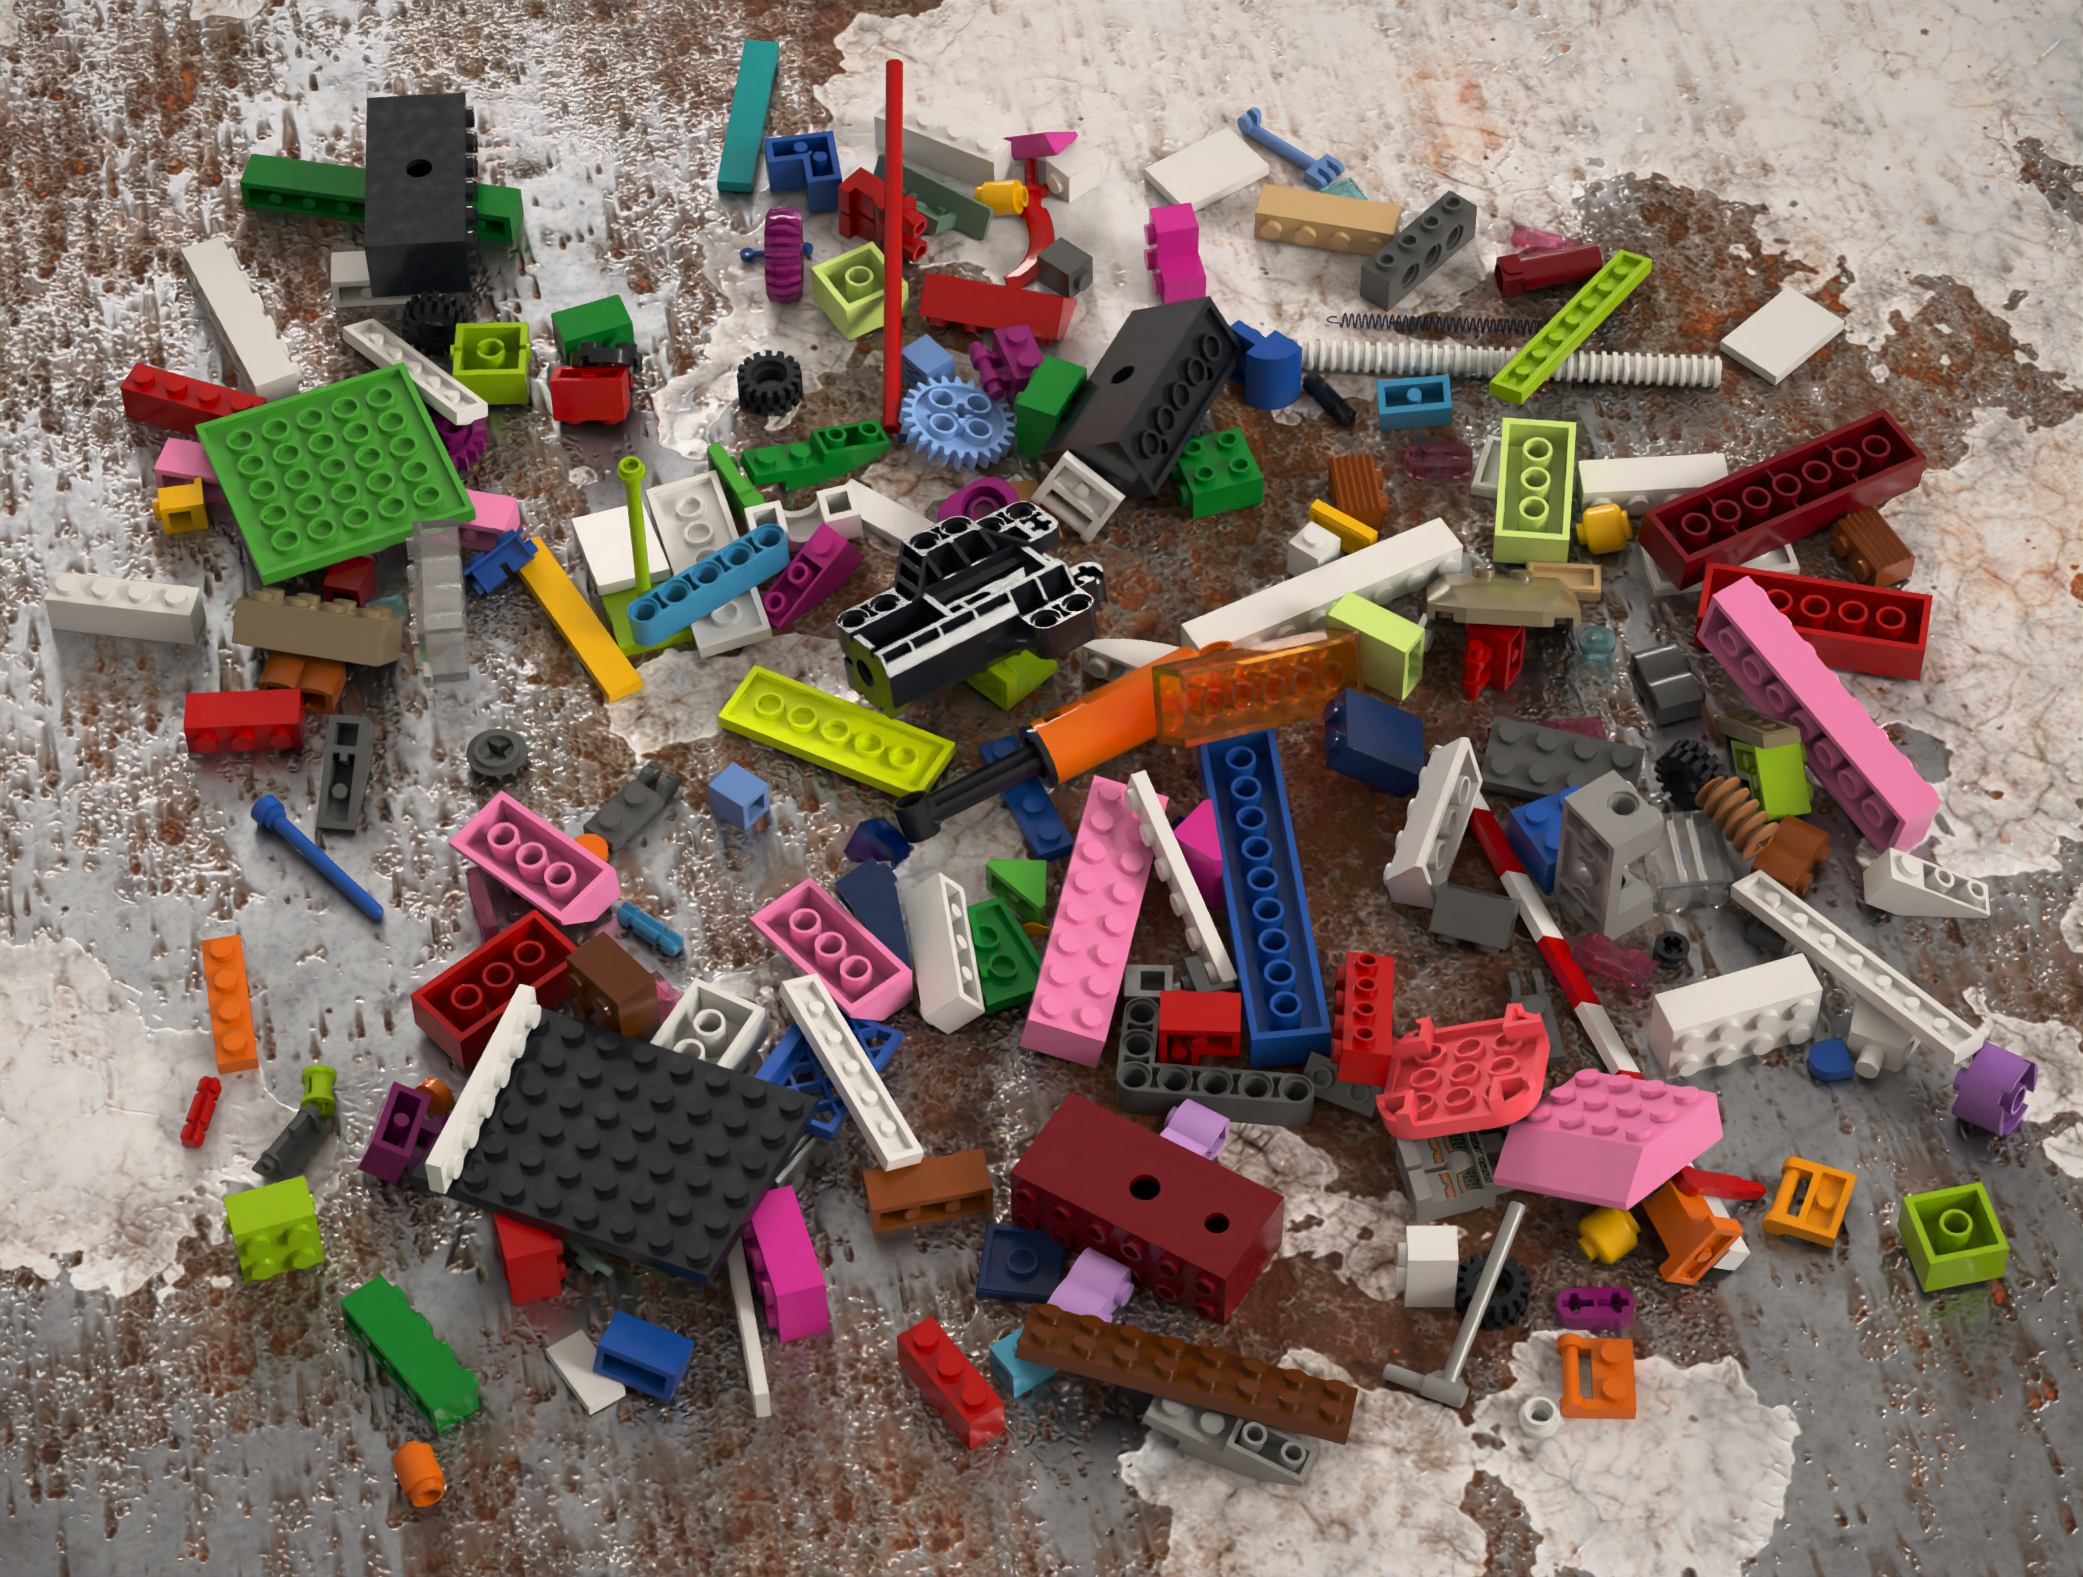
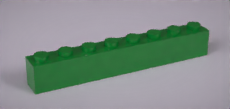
M251 154L240 181L244 207L365 223L366 168ZM477 183L478 202H472V205H477L479 225L478 227H472V230H477L479 239L513 243L524 215L521 189Z

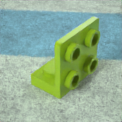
M1026 649L1022 651L1021 655H1014L988 668L984 674L980 672L964 681L1008 712L1058 670V663L1053 659H1040Z

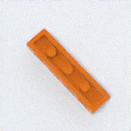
M238 934L202 940L203 962L219 1075L259 1068L241 936Z

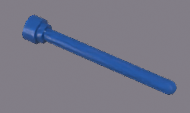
M265 795L254 804L251 810V818L262 828L276 829L372 919H379L383 916V907L286 818L285 807L273 795Z

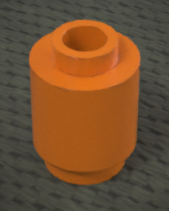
M410 1441L401 1445L393 1456L391 1463L406 1499L412 1501L415 1507H426L438 1502L445 1494L443 1488L445 1479L431 1445L420 1443L419 1441Z

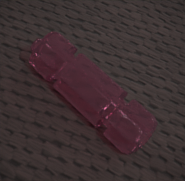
M1521 224L1515 226L1511 242L1514 245L1525 248L1527 244L1530 245L1529 249L1539 252L1580 246V242L1576 239L1566 237V240H1562L1561 235L1539 229H1534L1533 232L1530 231V227Z

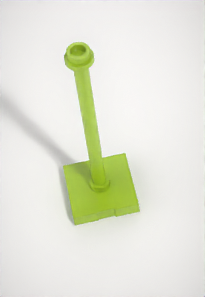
M634 456L625 457L620 461L617 467V477L622 483H625L636 588L601 596L602 606L608 623L611 625L614 641L625 656L693 641L690 625L661 643L649 647L637 644L632 636L627 615L629 604L667 581L664 580L652 584L650 581L640 482L646 476V469L641 460Z

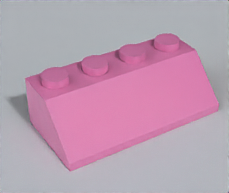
M500 791L448 842L451 848L561 925L595 921L622 895L615 868L503 791Z
M811 877L749 918V923L805 976L817 973L835 1004L850 1018L883 1021L913 1000L912 970Z

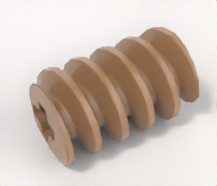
M1719 776L1701 788L1694 802L1699 807H1704V814L1708 818H1713L1714 826L1718 830H1723L1725 839L1733 841L1732 847L1736 852L1742 853V859L1744 861L1749 860L1763 851L1772 841L1779 825L1776 822L1766 826L1763 825L1768 819L1769 813L1765 810L1756 815L1754 814L1760 803L1757 799L1747 803L1744 802L1749 796L1750 791L1747 787L1737 792L1735 791L1741 781L1737 776L1725 780L1723 776Z

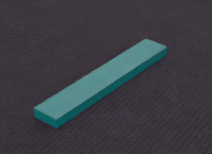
M745 40L717 178L718 190L752 192L779 55V42Z

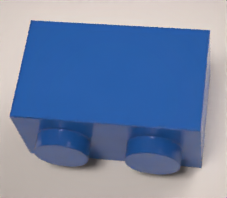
M617 1310L598 1343L592 1372L670 1403L689 1368L695 1341L648 1323L639 1317Z

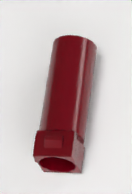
M1596 243L1518 257V254L1497 257L1494 277L1501 298L1504 299L1520 296L1523 291L1591 280L1603 268V261L1600 249Z

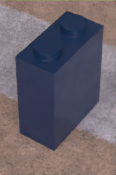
M1347 687L1334 699L1328 701L1323 711V719L1325 720L1324 749L1326 750V768L1404 798L1419 784V775L1424 767L1422 718Z

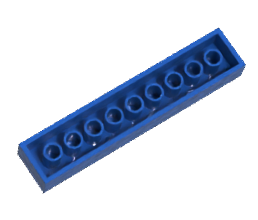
M1274 725L1197 732L1196 762L1203 800L1212 799L1222 855L1221 904L1232 966L1238 977L1236 990L1237 993H1241V1018L1250 1069L1307 1063L1311 1051L1330 1058L1331 1027Z

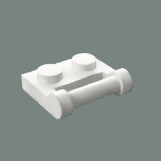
M1067 450L1030 500L1038 506L1042 504L1077 531L1081 535L1079 539L1088 545L1126 496ZM1053 489L1054 491H1056L1074 507H1076L1088 518H1090L1092 522L1089 523L1083 517L1077 514L1059 498L1051 493V490Z

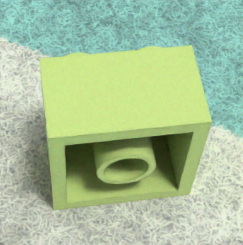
M873 241L811 267L813 299L847 341L884 326V255ZM902 277V317L909 315L908 283Z

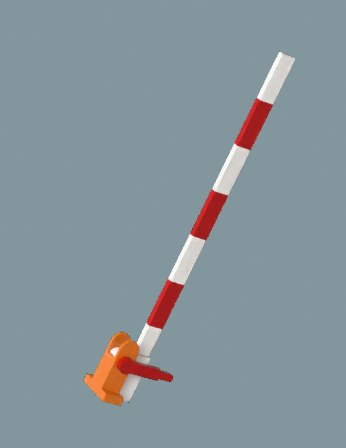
M1434 745L1428 753L1431 756L1432 752L1442 748L1443 746ZM1479 791L1468 823L1509 896L1521 900L1519 913L1599 1055L1611 1075L1626 1074L1630 1075L1633 1079L1644 1080ZM1690 1162L1665 1181L1663 1186L1660 1185L1640 1200L1670 1254L1669 1258L1658 1268L1665 1282L1694 1285L1711 1266L1713 1268L1735 1271L1751 1253L1741 1238L1744 1231L1737 1219L1729 1217L1719 1198L1738 1201L1744 1198L1758 1201L1767 1192L1764 1185L1759 1182L1743 1180L1739 1176L1696 1170L1692 1162Z

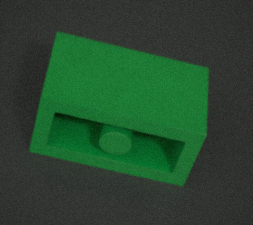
M619 294L551 313L554 340L567 366H570V353L579 349L580 342L601 343V348H616L618 343L635 344L633 322Z

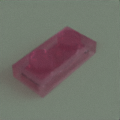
M1590 932L1574 946L1571 960L1640 990H1643L1656 977L1660 962L1649 958L1643 951L1627 949L1613 943L1612 939L1608 936L1592 934Z

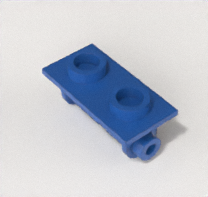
M523 528L517 532L513 529L508 530L495 541L498 545L487 555L484 551H481L465 564L468 569L463 574L467 580L472 576L476 578L471 585L479 595L485 591L489 594L508 579V576L501 568L504 563H507L511 570L516 573L531 560L535 559L534 554L539 549L531 539L525 543L523 542L522 538L526 536Z

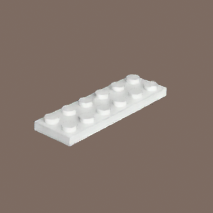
M716 470L645 490L673 577L739 539ZM756 586L690 625L701 659L773 638L772 630Z

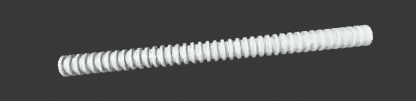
M1298 338L1296 342L1302 347V367H1307L1308 371H1312L1313 367L1319 368V371H1324V368H1330V372H1335V368L1341 369V372L1352 369L1353 373H1357L1358 369H1362L1364 373H1369V370H1375V374H1380V370H1385L1386 374H1391V371H1397L1398 375H1402L1403 371H1408L1409 375H1414V372H1420V376H1424L1425 372H1431V376H1436V373H1442V375L1453 373L1454 377L1464 374L1468 378L1470 374H1476V378H1481V375H1487V378L1492 379L1493 375H1497L1520 352L1516 351L1514 347H1511V351H1505V347L1494 350V347L1491 346L1488 347V350H1483L1482 346H1477V349H1471V346H1466V349H1460V345H1455L1453 349L1449 348V345L1438 348L1437 344H1433L1432 348L1426 347V344H1421V347H1415V343H1410V347H1406L1404 343L1393 346L1392 342H1388L1387 346H1382L1381 342H1376V345H1370L1369 341H1365V345H1359V341H1354V344H1348L1347 340H1343L1342 344H1336V340H1331V343H1325V340L1321 339L1320 343H1314V339H1309V342H1303V339ZM1579 350L1578 354H1573L1572 352L1549 377L1554 378L1555 381H1560V378H1566V382H1571L1572 378H1576L1577 382L1588 379L1589 383H1593L1594 379H1599L1600 383H1605V380H1611L1612 384H1616L1617 380H1622V384L1633 381L1634 385H1638L1639 381H1644L1645 385L1656 382V385L1661 386L1662 382H1667V386H1673V383H1678V386L1683 387L1685 383H1689L1690 387L1701 384V387L1706 388L1707 384H1712L1713 388H1718L1721 382L1722 361L1719 356L1708 359V356L1703 355L1702 359H1697V355H1691V358H1686V355L1681 354L1680 358H1675L1674 354H1669L1668 357H1663V354H1657V357H1652L1651 353H1646L1645 357L1641 356L1640 353L1629 356V352H1624L1623 356L1618 355V352H1612V355H1607L1606 351H1601V355H1597L1595 351L1584 354L1583 350Z

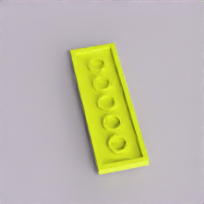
M757 665L753 666L718 715V725L720 727L897 797L918 790H924L929 793L956 753L955 742L899 720H891L886 715Z

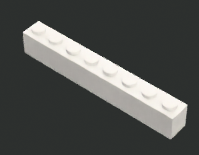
M1439 517L1181 624V647L1189 646L1198 652L1201 648L1211 643L1230 641L1239 664L1249 659H1256L1268 651L1280 646H1287L1299 638L1327 628L1325 615L1329 606L1335 601L1339 602L1347 591L1376 605H1385L1395 598L1422 589L1446 572H1460L1463 545Z

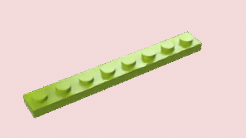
M1620 249L1489 382V394L1502 398L1506 402L1522 405L1651 272L1652 259Z

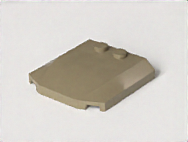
M1473 568V574L1446 572L1426 586L1427 619L1435 620V611H1438V617L1453 618L1454 622L1554 627V623L1568 624V618L1571 619L1573 626H1580L1581 609L1576 593L1559 578L1533 577V571L1510 570V576L1495 575V569Z

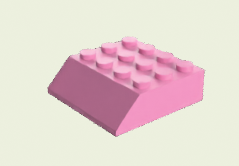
M1596 1069L1580 1070L1561 1087L1553 1089L1550 1095L1541 1100L1527 1116L1510 1124L1493 1176L1494 1184L1627 1211L1723 1138L1716 1093L1698 1090L1694 1086L1679 1087L1668 1085L1660 1080L1645 1081L1633 1079L1630 1075L1626 1074L1611 1075L1599 1073Z

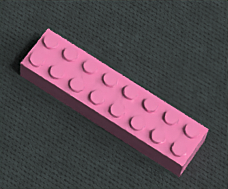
M1746 576L1712 595L1697 637L1762 714L1800 729L1801 741L1807 753L1805 765L1882 855L1889 847L1904 852L1923 841L1942 802L1938 798L1936 790L1932 785L1926 783L1914 770L1909 758L1901 754L1890 742L1885 730L1877 726L1866 714L1861 702L1852 697L1842 686L1837 674L1828 669L1818 658L1813 646L1804 641L1794 630L1789 618L1777 610L1769 600L1765 590L1757 586L1749 576Z
M1096 775L1093 777L1084 804L1019 1044L1021 1047L1092 1068L1097 1067L1106 1042L1154 856L1152 847H1146L1142 841L1139 831L1141 823L1136 812H1130L1124 797L1127 784ZM1156 793L1165 813L1169 797Z

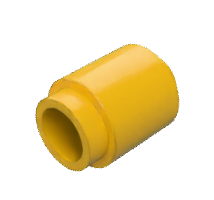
M1018 179L986 181L983 185L976 186L974 199L994 209L993 216L1021 214L1023 207L1028 205V191L1026 186H1022Z

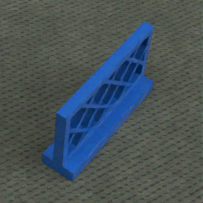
M839 1009L875 1071L879 1074L902 1042L903 1032L871 1020L850 1018L842 1009ZM794 1021L754 1077L805 1094L821 1091L825 1100L819 1101L817 1113L830 1111L833 1119L829 1124L813 1119L806 1132L832 1141L850 1116V1112L841 1097H832L829 1089L835 1087L830 1078H823L820 1070L824 1069L818 1059H814L810 1044L796 1021ZM877 1037L887 1042L882 1046L868 1048L865 1040ZM812 1072L815 1081L796 1084L794 1080L795 1075Z

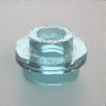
M1589 626L1581 631L1578 644L1585 657L1590 660L1601 661L1608 658L1615 650L1616 636L1610 629L1604 626Z

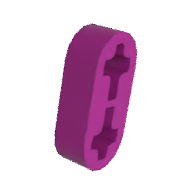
M1621 1287L1568 1288L1560 1292L1557 1297L1555 1318L1562 1327L1568 1330L1622 1329L1633 1320L1635 1300L1628 1290ZM1610 1304H1618V1307L1621 1310V1312H1613V1308L1610 1307ZM1569 1305H1576L1579 1313H1571Z

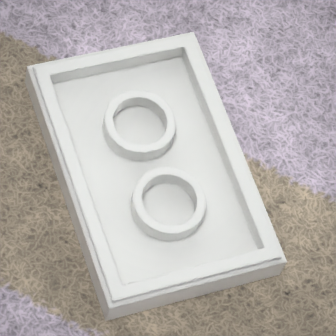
M1229 127L1144 168V177L1172 205L1191 202L1194 212L1269 175V165Z
M1788 286L1722 339L1719 350L1773 385H1776L1840 333L1844 327V320Z
M643 505L650 581L652 584L671 579V572ZM627 506L571 519L573 531L599 596L636 588Z

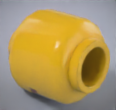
M1615 503L1586 509L1582 516L1583 523L1576 524L1580 545L1587 544L1589 551L1594 555L1624 550L1627 546V540L1633 538L1628 511H1621V508Z
M1600 1206L1579 1222V1232L1582 1238L1577 1240V1244L1590 1261L1598 1258L1602 1263L1611 1265L1636 1248L1638 1244L1637 1234L1641 1229L1628 1210Z

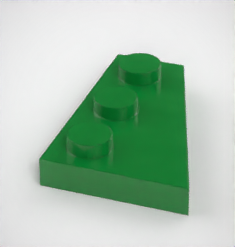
M1001 896L968 906L967 911L985 1008L984 1015L1032 1000L1042 959L1004 898Z

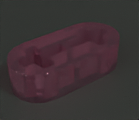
M1462 442L1413 443L1405 449L1403 468L1407 475L1417 479L1461 478L1468 475L1472 470L1473 451ZM1453 458H1458L1459 462H1455ZM1417 459H1422L1423 462H1417Z

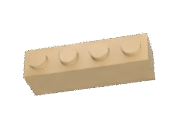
M1263 184L1255 211L1254 238L1372 257L1399 234L1401 206Z

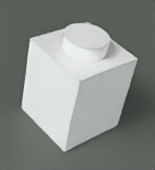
M1076 141L1058 155H1054L1046 160V184L1054 194H1058L1068 203H1071L1101 184V159L1079 141Z
M1310 521L1288 542L1287 572L1296 577L1340 559L1341 538Z

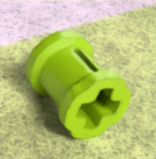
M314 1064L302 1070L301 1083L305 1087L304 1096L300 1100V1108H306L308 1104L314 1105L321 1113L319 1118L328 1117L336 1111L333 1086L336 1084L337 1072L332 1067Z

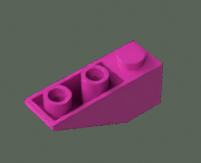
M823 522L761 599L768 621L780 631L840 588L865 556L849 541Z

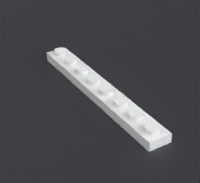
M1758 870L1731 885L1730 897L1952 1065L1959 1063L1983 1048L1984 1036L1762 870Z

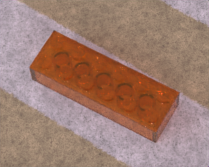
M1332 627L1151 667L1157 743L1183 748L1322 717L1328 701L1334 699L1345 687L1364 694L1360 632Z

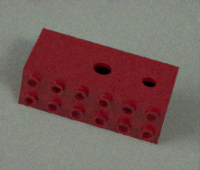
M1073 1092L1068 1094L1010 1172L1011 1219L1019 1226L1027 1227L1032 1231L1035 1228L1046 1229L1050 1231L1049 1237L1054 1244L1058 1246V1243L1063 1238L1065 1241L1061 1246L1079 1254H1082L1089 1247L1131 1268L1132 1284H1141L1157 1292L1162 1299L1172 1303L1176 1302L1192 1310L1201 1319L1212 1320L1222 1326H1225L1282 1244L1284 1196Z

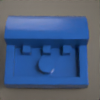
M1240 320L1232 324L1230 328L1242 344L1245 352L1229 376V379L1245 389V403L1257 409L1276 410L1285 408L1300 399L1302 347L1293 339L1287 338L1276 330L1267 337H1264L1258 330L1249 327Z

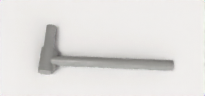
M1510 1201L1444 1370L1438 1369L1425 1376L1388 1363L1383 1372V1379L1420 1391L1422 1396L1460 1409L1464 1406L1468 1395V1387L1465 1385L1462 1377L1459 1376L1525 1212V1205L1516 1201Z

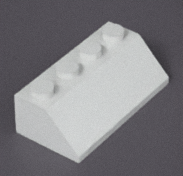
M1460 737L1432 752L1427 767L1424 766L1421 769L1417 796L1409 802L1406 826L1404 831L1400 830L1396 837L1395 856L1392 863L1389 862L1384 870L1383 881L1384 885L1388 887L1392 902L1434 909L1439 885L1448 880L1483 782L1470 739L1467 737Z

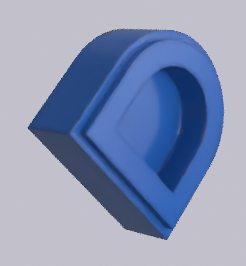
M1842 1037L1819 1041L1809 1051L1807 1064L1810 1072L1815 1077L1826 1081L1853 1077L1855 1067Z

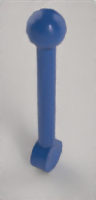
M804 242V255L808 256L813 252V246L809 242ZM746 247L740 251V258L744 262H750L756 257H764V250L753 251L752 248Z

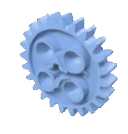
M941 376L940 383H937L932 378H928L926 385L918 382L915 390L909 389L906 398L903 399L898 422L902 423L900 432L908 434L907 444L917 443L916 453L927 451L929 453L928 461H932L937 457L941 459V467H945L948 462H952L958 471L961 468V464H966L970 471H974L976 463L982 468L987 469L989 461L997 465L1000 457L1006 458L1009 449L1013 445L1016 424L1013 423L1014 413L1007 412L1008 403H997L998 401L992 400L982 387L980 389L974 388V380H970L965 385L962 384L958 376H956L954 383H950L945 376Z

